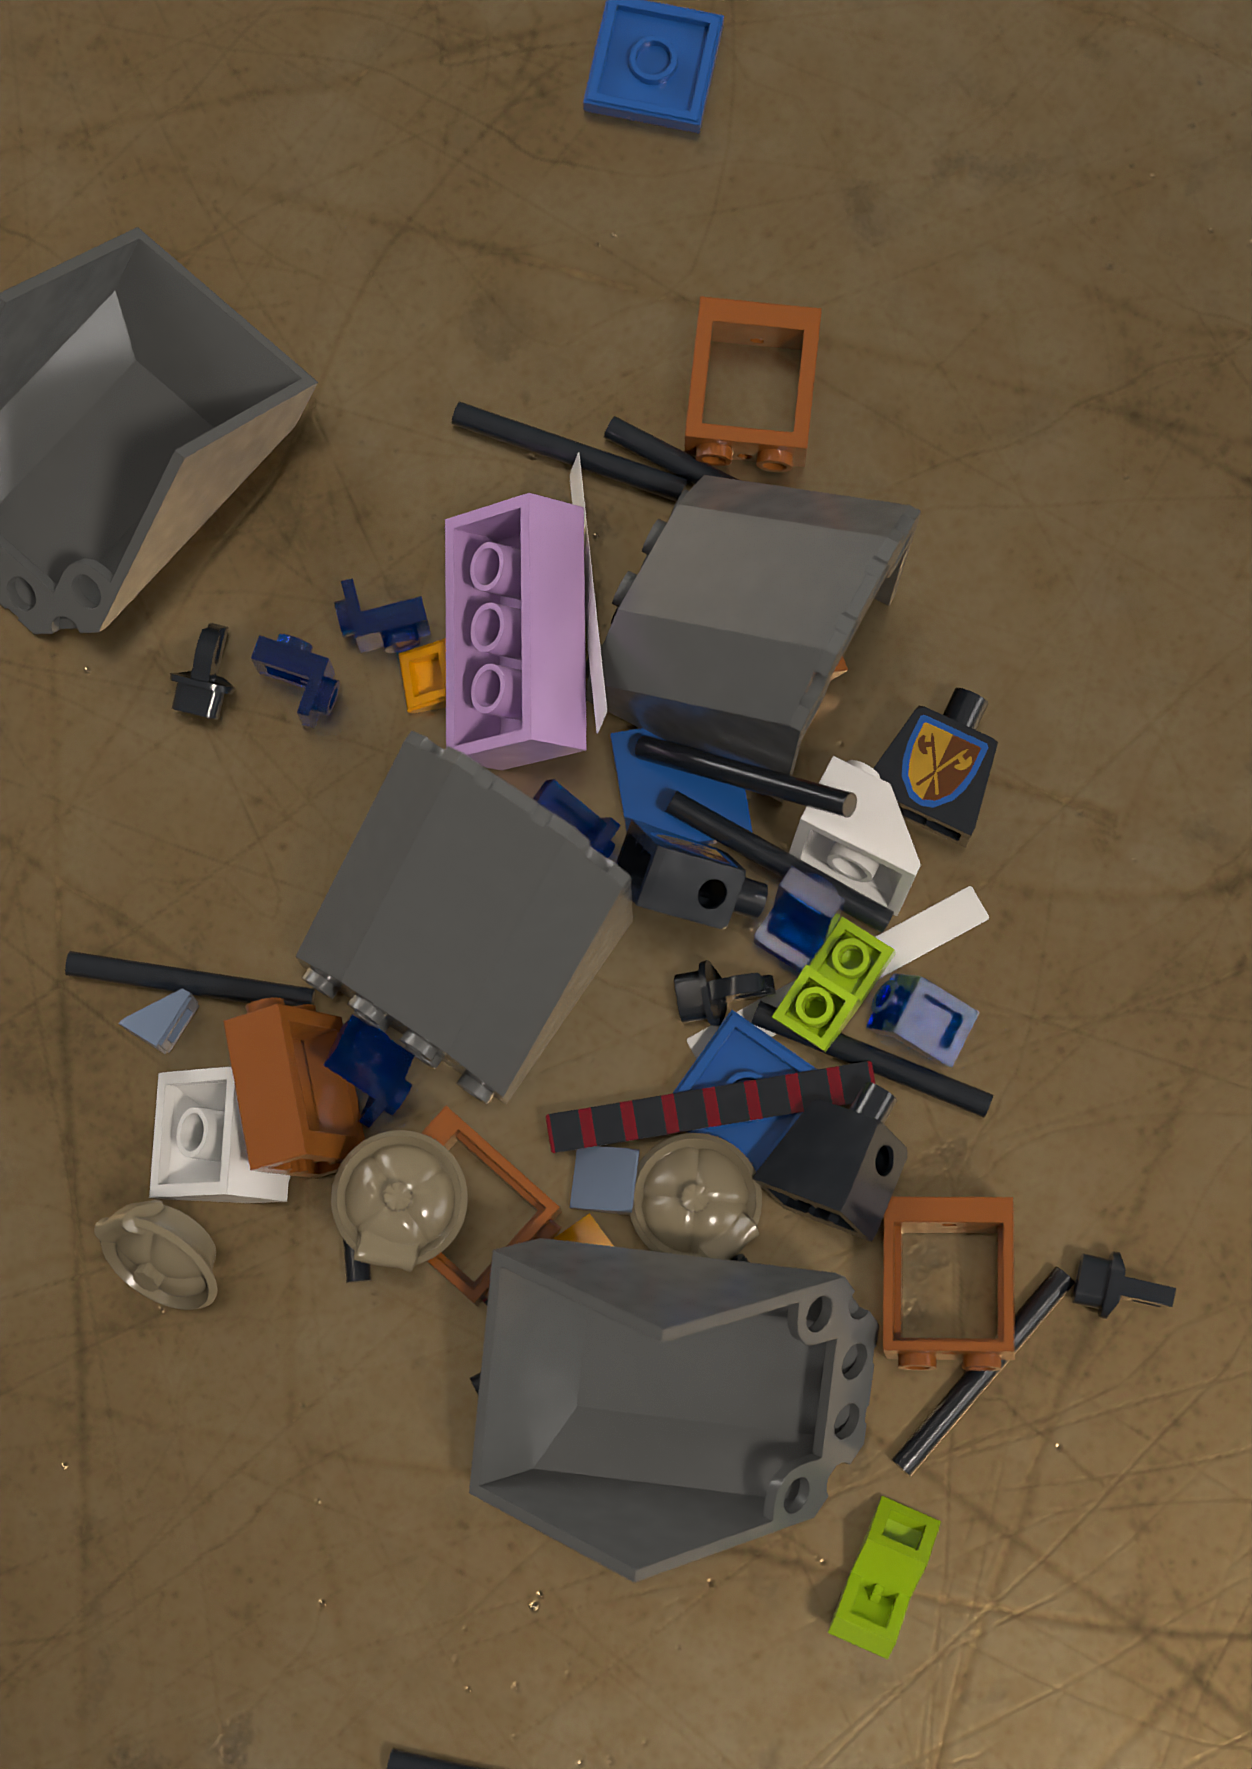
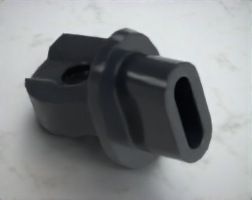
M209 623L207 628L202 629L199 636L192 671L170 673V680L177 682L171 709L219 719L224 694H233L235 687L230 682L218 676L228 627Z
M709 960L700 962L699 970L676 974L674 976L678 1010L682 1023L707 1019L711 1026H720L727 1012V1003L776 994L773 975L761 976L759 973H748L722 978Z
M1113 1251L1109 1259L1082 1253L1078 1265L1072 1303L1097 1308L1098 1317L1107 1319L1118 1305L1120 1299L1153 1307H1173L1176 1288L1125 1277L1126 1269L1120 1252Z

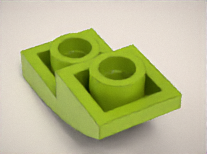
M842 916L811 965H805L772 1018L826 1052L875 986L895 956V949Z

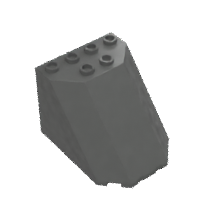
M138 227L0 292V604L4 608L11 610L18 617V620L33 634H53L59 629H78L80 633H96L107 628L296 426L318 384V381Z
M703 475L690 491L685 489L682 492L668 522L661 519L655 522L642 548V552L646 554V557L638 575L628 571L615 593L612 604L617 606L612 617L611 627L603 645L600 644L607 711L668 742L792 776L802 738L827 692L835 668L873 599H876L890 606L895 597L921 511L905 504ZM588 657L586 661V678L588 679L586 700L594 704ZM773 797L774 799H776V800H778V801H780V802H783L782 799H778V798Z
M411 731L403 742L296 954V958L307 969L302 979L314 989L332 1000L338 991L350 998L348 1006L355 1010L353 1014L381 1034H385L389 1026L403 1034L400 1041L406 1045L405 1049L433 1069H436L440 1062L443 1061L462 1074L456 1084L487 1105L493 1096L507 1104L632 923L631 876L615 862L593 849L589 845L590 840L574 826L553 814L463 752L449 746L444 750L426 736Z
M538 1238L495 1249L492 1255L469 1493L634 1583L812 1519L829 1497L827 1482L835 1467L840 1463L850 1465L864 1445L867 1425L865 1417L870 1402L874 1371L873 1356L874 1348L877 1346L879 1323L870 1311L861 1308L852 1297L855 1290L848 1280L834 1272Z

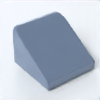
M182 988L127 1016L118 1024L161 1053H170L197 1011L199 1002L190 992Z
M598 1146L577 1149L570 1209L630 1216L629 1213H632L640 1150Z

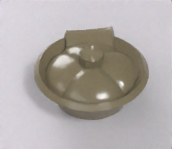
M406 1130L379 1133L357 1145L341 1163L335 1175L331 1193L334 1221L344 1240L355 1251L354 1260L373 1265L400 1268L409 1272L413 1270L415 1265L437 1256L454 1240L464 1222L468 1204L465 1177L454 1156L446 1147L433 1138Z
M687 1133L673 1136L660 1142L642 1158L637 1167L632 1213L629 1214L638 1236L651 1251L731 1260L752 1239L759 1236L757 1225L762 1210L761 1186L753 1180L756 1174L753 1165L733 1144L710 1134Z
M153 1200L128 1204L115 1212L110 1218H102L96 1223L94 1233L100 1241L107 1262L124 1282L140 1294L159 1304L183 1310L204 1308L215 1300L217 1284L212 1269L216 1258V1247L206 1230L188 1215L163 1205L162 1201Z

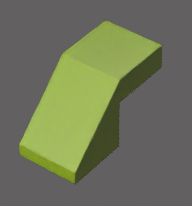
M882 1496L843 1587L828 1633L888 1659L896 1644L910 1598L928 1564L941 1521Z

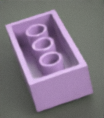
M526 493L445 519L446 747L449 746L463 752L485 768L506 770L586 751L584 507Z

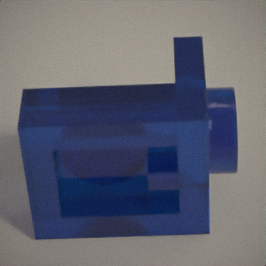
M894 973L876 992L871 1005L873 1013L866 1027L876 1034L894 1037L940 1066L952 1068L980 1012L922 976Z

